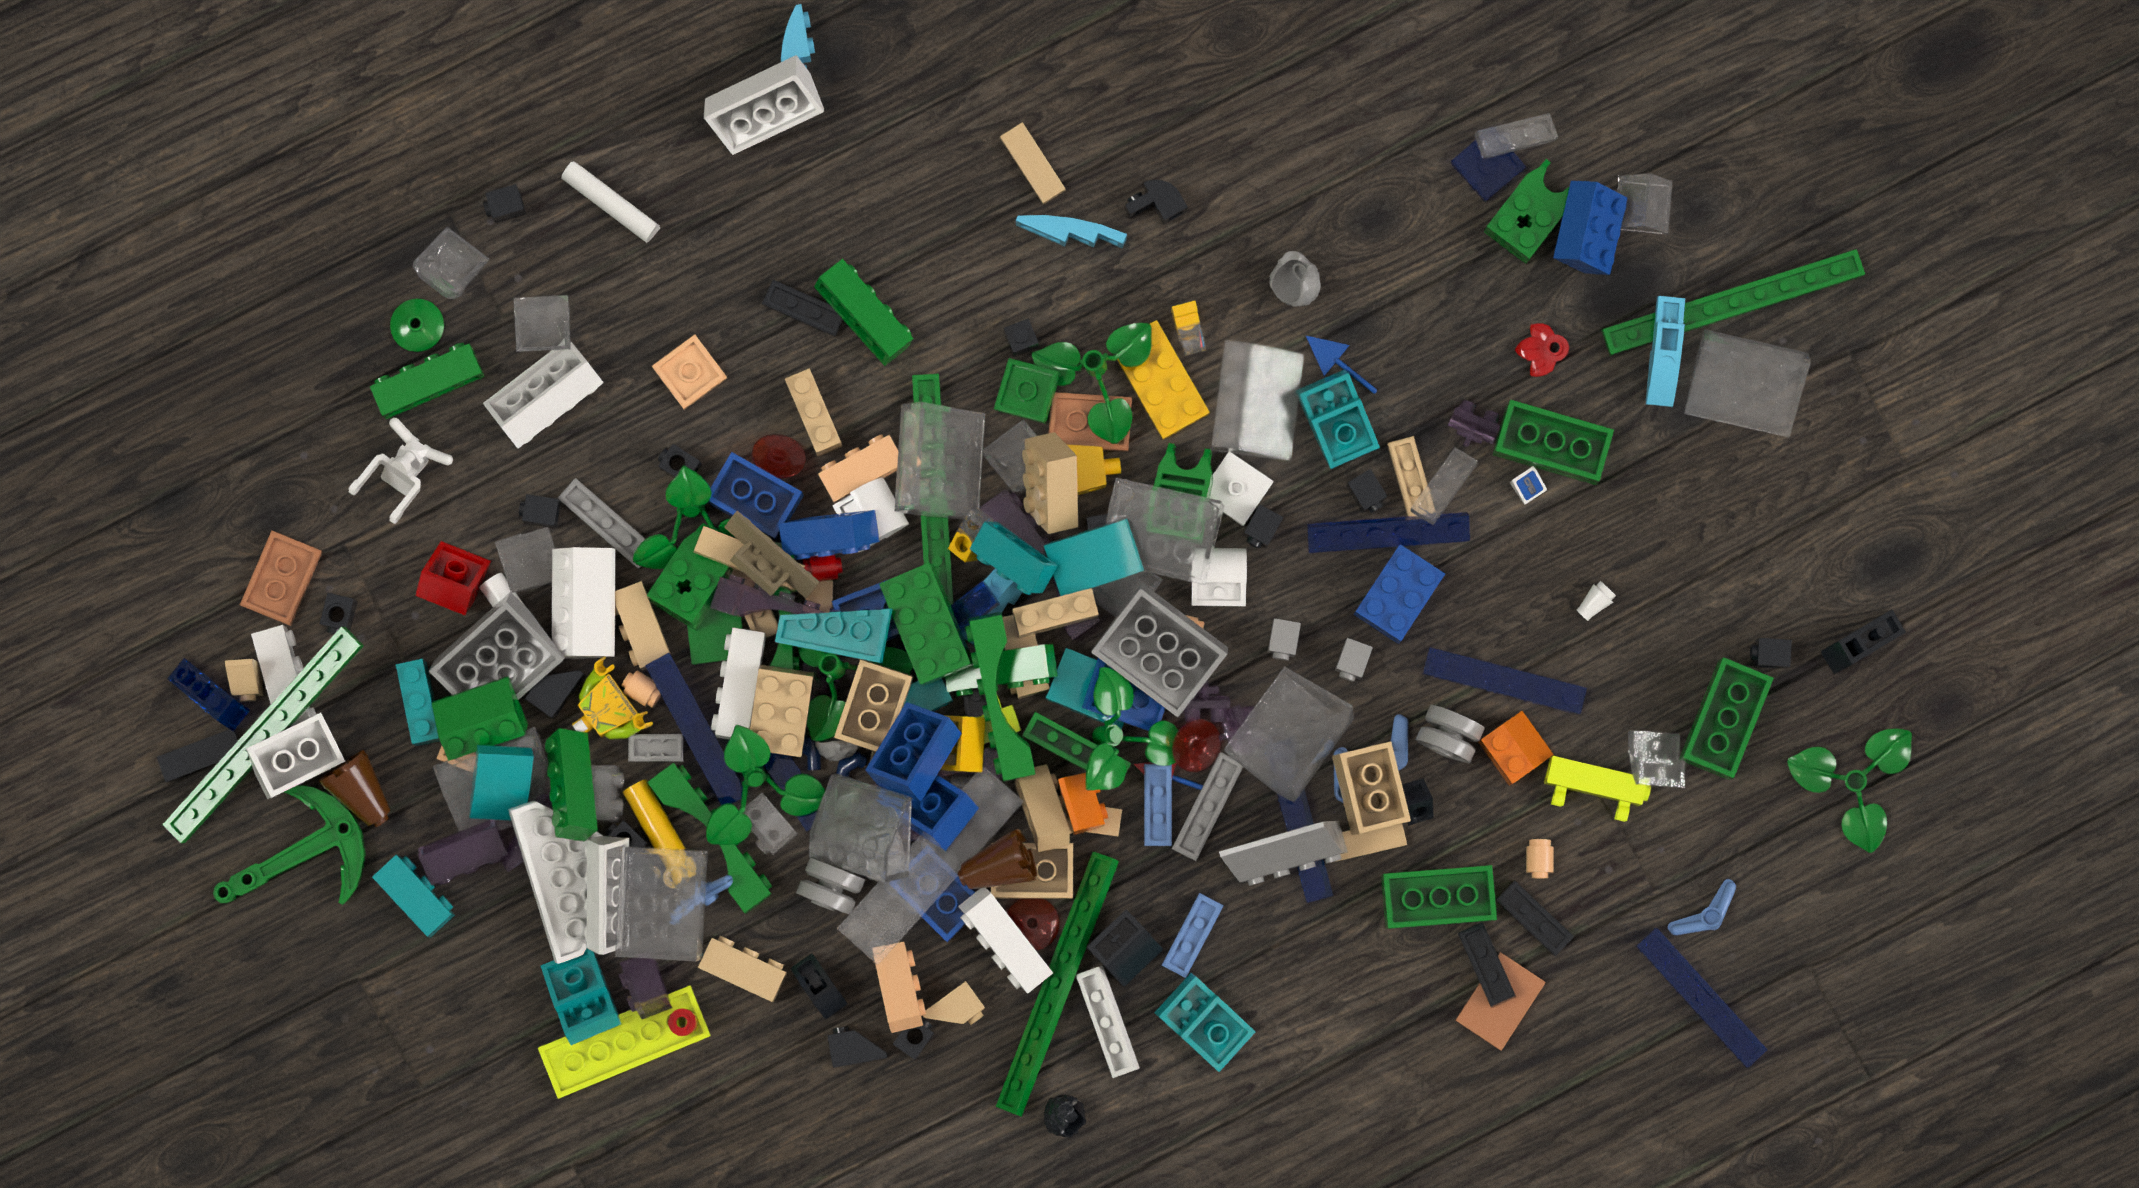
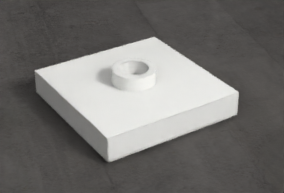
M1229 451L1213 474L1209 504L1244 526L1274 481Z

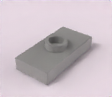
M634 734L629 737L628 762H684V735Z

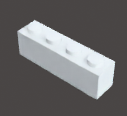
M284 625L251 634L270 704L303 670L300 657L295 656L292 646L296 645L293 631H288ZM308 707L292 726L315 716V709Z
M732 628V634L726 635L724 650L729 651L727 661H722L720 677H724L723 688L718 687L716 703L720 704L719 713L713 715L711 730L715 731L717 738L730 739L735 725H741L750 729L758 669L762 665L766 634L764 632Z
M980 888L958 906L964 913L960 917L970 930L975 927L979 933L976 937L985 950L989 947L993 950L995 954L991 958L1001 970L1005 967L1011 973L1007 978L1016 989L1022 987L1028 994L1053 974L995 897L986 888Z

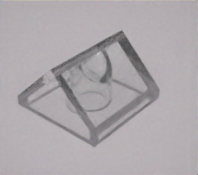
M1650 173L1619 176L1618 193L1627 197L1626 210L1620 230L1668 234L1673 181Z

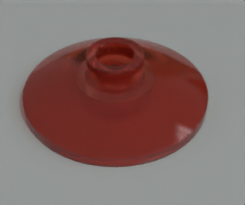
M773 434L764 436L754 444L752 450V459L755 465L777 478L795 476L803 469L806 457L803 448L795 440L784 435Z
M1203 719L1192 720L1183 725L1177 732L1172 746L1173 757L1177 765L1189 772H1198L1209 767L1216 759L1220 750L1221 738L1219 731L1214 724Z
M1019 899L1008 910V916L1035 950L1047 947L1057 936L1059 917L1053 905L1047 900ZM1030 918H1035L1038 922L1037 926L1033 929L1027 926V921Z

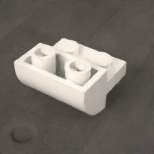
M884 478L875 479L850 492V495L832 505L837 514L875 510L879 541L883 538H888L909 525Z
M1192 548V606H1246V548Z

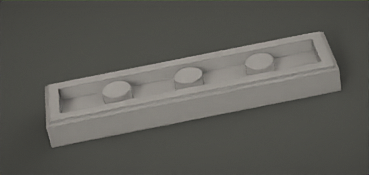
M575 478L558 499L634 566L640 569L642 566L636 565L633 562V554L645 538Z
M1221 752L1219 753L1172 850L1194 861L1197 860L1244 766L1243 763Z

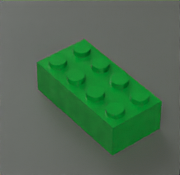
M1509 400L1492 455L1596 485L1602 475L1614 430Z
M924 564L879 584L889 609H893L892 617L920 685L926 686L973 666L970 651L934 564Z
M1727 658L1719 659L1679 760L1727 780L1733 779L1774 678Z
M1492 865L1381 875L1386 929L1497 920Z

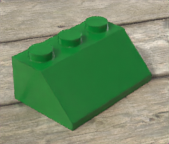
M509 676L432 702L438 737L448 761L476 752L477 745L494 746L524 736L528 727V722Z

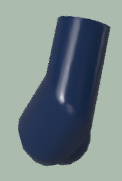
M805 735L803 754L807 756L808 770H821V755L815 746V741L810 736Z
M856 751L853 756L839 760L834 783L847 786L850 771L857 767L864 768L866 766V755Z

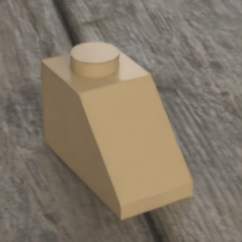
M254 659L225 661L232 696L239 697L240 702L256 701V696H263V678L258 661Z
M965 981L928 1008L926 1015L923 1016L928 1019L964 1024L968 1021L972 1025L984 1016L981 1011L985 1007Z

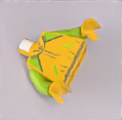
M602 657L595 662L594 669L586 678L579 694L580 703L578 706L584 713V716L572 723L574 729L579 732L588 733L594 728L601 737L626 739L641 729L651 727L653 722L645 723L643 721V716L648 714V712L638 713L610 674L605 676L614 669V665L612 664L605 668L603 661L606 657Z

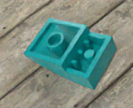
M1345 369L1296 390L1310 427L1330 469L1380 448L1362 401L1358 397L1351 377Z
M1127 519L1086 530L1044 545L1048 559L1058 565L1053 575L1060 596L1103 585L1144 570Z
M1066 648L1057 669L1058 677H1054L1046 700L1101 723L1110 719L1082 708L1097 660ZM1116 720L1113 725H1117L1122 730L1124 723Z
M477 745L469 818L511 820L508 809L528 803L534 758L532 748Z
M586 948L584 954L560 964L555 963L553 960L541 965L554 1008L558 1013L564 1034L570 1045L621 1025L608 985L593 951Z
M1192 973L1185 978L1154 1012L1218 1072L1223 1069L1255 1033L1241 1017Z

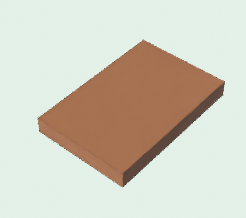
M1055 392L1050 408L1049 433L1055 432L1067 445L1098 446L1108 451L1128 452L1130 430L1119 443L1111 444L1096 436L1089 427L1088 414L1094 405L1105 403L1103 395ZM1109 396L1110 402L1114 399L1122 398L1131 408L1132 397Z
M271 531L240 605L291 626L322 555V551Z
M1499 952L1498 957L1516 994V998L1491 1008L1479 983L1455 1021L1502 1051L1546 982Z

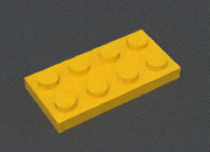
M1156 320L1150 323L1152 327V349L1148 359L1137 367H1125L1120 363L1119 359L1117 361L1162 440L1209 415L1210 412Z

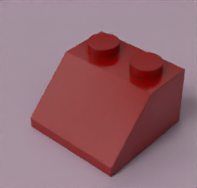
M441 541L421 571L415 596L466 616L478 595L479 587L483 583L491 561Z

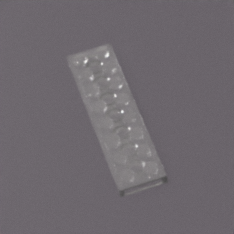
M983 766L982 772H977L961 789L973 800L979 809L948 849L944 851L920 835L837 928L839 932L876 965L883 961L958 877L961 864L980 852L1024 803L1022 799L986 767Z

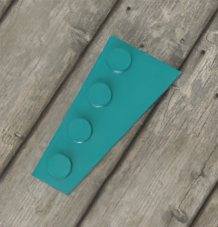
M893 609L780 615L775 642L882 663Z

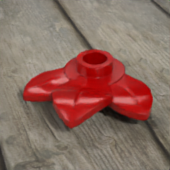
M1537 323L1530 326L1532 337L1522 340L1515 348L1519 356L1532 361L1530 367V375L1532 377H1541L1551 373L1556 362L1563 360L1569 353V344L1564 337L1555 335L1550 326ZM1554 343L1560 345V349L1556 353L1551 351V346Z

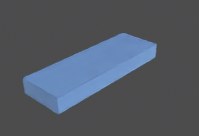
M1144 764V846H1172V765Z
M1199 893L1161 966L1186 978L1223 905Z

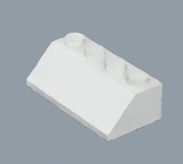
M795 55L705 98L704 119L730 153L734 155L823 113L824 108L811 74L798 56Z
M567 338L483 404L515 446L519 448L531 441L545 427L552 425L566 411L574 408L587 395L592 394L603 384V381L569 338Z
M572 547L552 549V642L564 659L615 657L614 548Z
M598 836L587 839L585 847V857L587 858V871L585 874L587 898L584 905L585 912L587 913V925L584 936L587 940V948L597 954L604 955L628 947L629 838Z

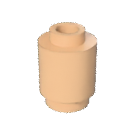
M638 670L634 674L629 672L621 685L625 688L623 694L645 707L649 705L652 708L656 705L664 689L659 687L658 682Z
M1529 840V846L1526 847V873H1532V878L1547 879L1549 873H1554V847L1551 846V840Z

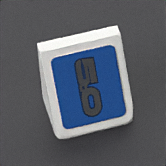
M1534 466L1510 482L1524 505L1547 491Z

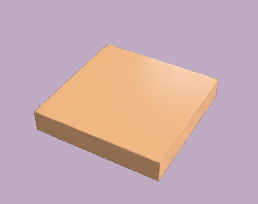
M696 335L690 337L652 365V368L684 410L727 379V376Z

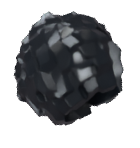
M1060 1094L1054 1098L1050 1097L1044 1110V1124L1047 1131L1056 1136L1068 1138L1078 1134V1130L1087 1121L1084 1104L1074 1096Z

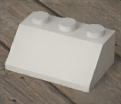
M321 713L246 749L254 773L267 799L345 762Z

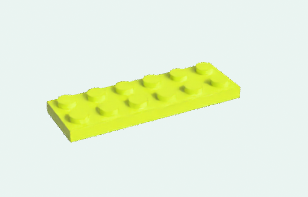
M691 985L619 1014L621 1025L576 1044L570 1045L565 1036L539 1047V1053L557 1098L560 1099L710 1037L711 1034ZM677 1009H689L695 1013L698 1019L696 1030L689 1036H678L669 1028V1017ZM680 1017L677 1020V1025L680 1028L687 1025V1020L684 1017Z

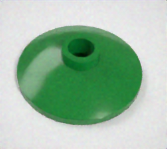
M411 299L403 302L396 308L391 317L390 330L399 346L411 352H423L434 347L441 339L444 332V319L440 310L433 303L424 299ZM415 319L421 322L418 328L411 327V323Z

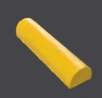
M644 779L630 786L622 793L675 887L700 873L654 791L647 783V779Z

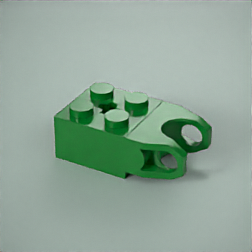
M1545 159L1540 167L1524 177L1484 230L1485 234L1525 264L1528 263L1563 217L1569 187L1559 193L1551 192L1545 187L1543 182L1544 175L1551 163L1547 159ZM1517 220H1525L1529 228L1526 226L1522 229L1519 228V221Z
M1168 443L1166 454L1158 465L1146 531L1149 536L1202 544L1213 484L1211 469L1212 451L1211 449H1205L1199 464L1193 469L1184 470L1176 465L1175 444ZM1178 506H1182L1185 511L1181 516H1176L1173 513V510H1177Z
M704 523L682 541L647 594L651 604L694 630L698 629L725 588V584L733 572V568L693 553L703 526L708 527ZM690 587L691 591L689 593L685 591L682 594L681 591L684 588Z

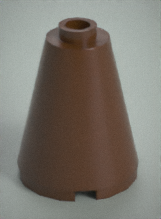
M364 749L352 755L344 763L337 765L319 780L326 790L367 826L374 824L375 827H378L389 819L387 814L391 810Z
M1015 829L963 862L961 870L958 871L961 884L963 886L967 885L971 890L1035 881L1037 876L1035 860L1031 849L1027 850L1026 846L1022 844L1027 840L1021 830Z

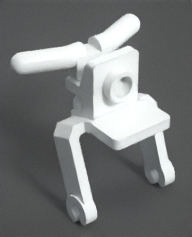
M392 418L389 422L391 428L401 437L406 445H402L399 448L395 458L392 457L390 459L384 454L376 455L360 477L350 485L348 492L355 496L376 468L383 464L384 470L381 479L406 496L389 517V521L396 524L405 509L420 492V479L416 476L427 465L429 461L427 458L444 465L452 464L453 458L451 455L435 450L426 444H421L419 439L413 436L398 418Z

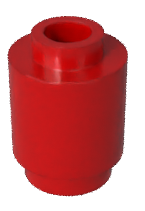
M835 554L818 557V555L810 556L809 559L802 560L803 565H805L804 569L809 571L819 582L838 579V574L843 573L841 558H835Z
M682 1008L672 1012L668 1025L674 1034L689 1036L696 1030L698 1019L694 1012ZM680 1017H684L687 1020V1025L683 1028L677 1025V1020Z

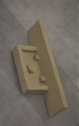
M738 510L724 528L744 544L730 561L770 596L785 581L805 598L819 584V581L809 571H806Z

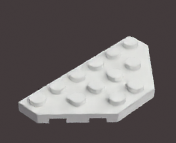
M534 800L508 809L555 963L560 964L583 955L587 948V940L584 936L587 925V913L584 908L587 898V886L585 884V874L587 871L585 847L587 840L583 842L555 837V827L552 824L553 810ZM595 832L588 839L603 835L598 832Z

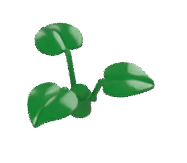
M1148 323L1129 324L1115 330L1109 336L1106 343L1108 351L1113 356H1109L1107 353L1102 355L1097 350H1090L1081 360L1077 348L1067 342H1057L1032 353L1035 365L1057 370L1061 373L1057 386L1071 384L1075 379V371H1081L1084 367L1090 376L1096 377L1105 403H1098L1091 408L1088 414V424L1096 436L1111 444H1117L1125 438L1131 428L1133 416L1129 404L1124 399L1117 398L1110 402L1101 376L1107 370V360L1115 361L1119 359L1120 363L1125 367H1137L1148 359L1152 349V327Z
M682 466L677 476L670 482L665 491L666 500L672 506L677 507V517L672 538L668 540L666 536L657 534L645 539L633 554V562L636 565L651 569H664L678 549L673 544L677 540L683 514L686 517H695L700 512L710 529L736 538L724 528L730 519L721 522L718 528L713 525L704 506L711 498V488L698 473L686 466Z
M798 647L799 655L804 663L814 668L819 667L820 671L827 676L826 682H828L832 693V698L820 695L812 699L809 705L807 727L810 731L811 739L816 742L825 741L835 736L846 704L844 701H836L837 692L833 681L840 679L845 674L846 669L857 671L858 666L843 662L833 653ZM885 647L883 662H873L908 675L913 670L908 653L897 648Z
M1107 667L1099 668L1098 679L1094 687V703L1097 710L1102 714L1114 716L1109 720H1105V725L1098 726L1093 731L1092 738L1098 746L1094 748L1088 761L1085 780L1086 790H1110L1118 787L1123 782L1126 775V765L1124 760L1117 756L1119 750L1113 747L1119 745L1120 742L1148 743L1145 755L1151 763L1158 766L1172 765L1179 761L1184 753L1181 735L1176 726L1168 721L1154 723L1149 729V738L1123 736L1122 730L1117 725H1113L1121 716L1120 711L1131 708L1134 693L1130 682L1114 669Z
M735 725L732 736L724 750V760L730 769L742 772L741 806L738 810L735 805L726 803L712 813L706 827L707 841L717 845H733L747 838L751 832L752 822L750 817L743 814L746 809L749 786L758 787L764 781H767L780 795H784L780 801L782 810L794 816H803L816 811L826 802L829 794L815 777L808 774H797L791 777L785 784V790L781 789L770 778L769 774H765L763 765L770 758V749L767 742L753 730L741 725Z
M1887 729L1874 734L1868 740L1865 747L1866 755L1874 761L1863 771L1852 770L1846 776L1833 773L1837 765L1836 759L1829 750L1822 747H1811L1790 757L1787 761L1788 767L1794 779L1808 791L1815 793L1825 792L1830 788L1831 778L1845 781L1846 788L1856 792L1859 808H1851L1844 814L1841 824L1842 830L1850 842L1868 853H1872L1884 839L1887 830V817L1884 810L1878 804L1873 803L1864 807L1861 791L1867 784L1866 774L1876 765H1878L1882 772L1887 774L1898 773L1905 769L1911 757L1912 733L1904 729Z

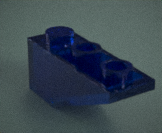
M183 658L167 678L215 720L232 731L237 728L250 711L186 658Z

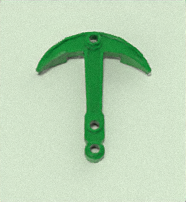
M296 785L284 791V793L298 798L312 810L317 809L325 820L326 825L261 864H253L231 876L229 882L218 883L213 890L214 898L220 903H231L237 895L244 896L268 883L270 878L338 846L345 864L341 865L342 885L338 903L344 905L358 887L366 854L363 833L353 813L337 798L317 788ZM346 823L349 829L343 834L340 831V826ZM247 874L252 877V882L249 885L244 883V877ZM223 887L228 890V895L224 898L220 896V889Z

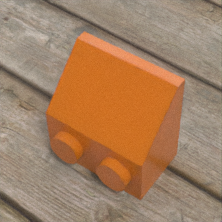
M1523 711L1478 741L1509 786L1554 755Z
M1086 773L1058 779V786L1065 802L1067 816L1070 817L1073 835L1105 826L1104 819L1108 818L1105 804H1099L1096 793H1100V790H1086Z

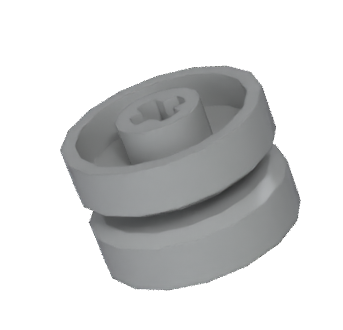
M1430 705L1425 719L1429 724L1438 729L1428 726L1421 727L1415 741L1439 755L1469 764L1475 749L1462 739L1471 742L1480 741L1485 728L1458 713L1436 705Z
M810 858L805 871L808 875L819 879V882L816 884L809 880H801L796 894L811 900V903L828 910H838L851 915L856 902L853 898L842 894V891L844 889L855 894L860 893L865 879Z

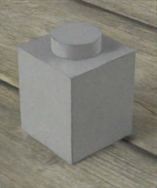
M1274 618L1267 653H1272L1273 658L1289 661V657H1294L1296 655L1301 623Z
M1347 638L1335 671L1340 672L1339 677L1354 682L1355 678L1360 680L1373 647Z

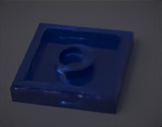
M1492 127L1450 162L1484 202L1488 201L1526 168L1523 162Z

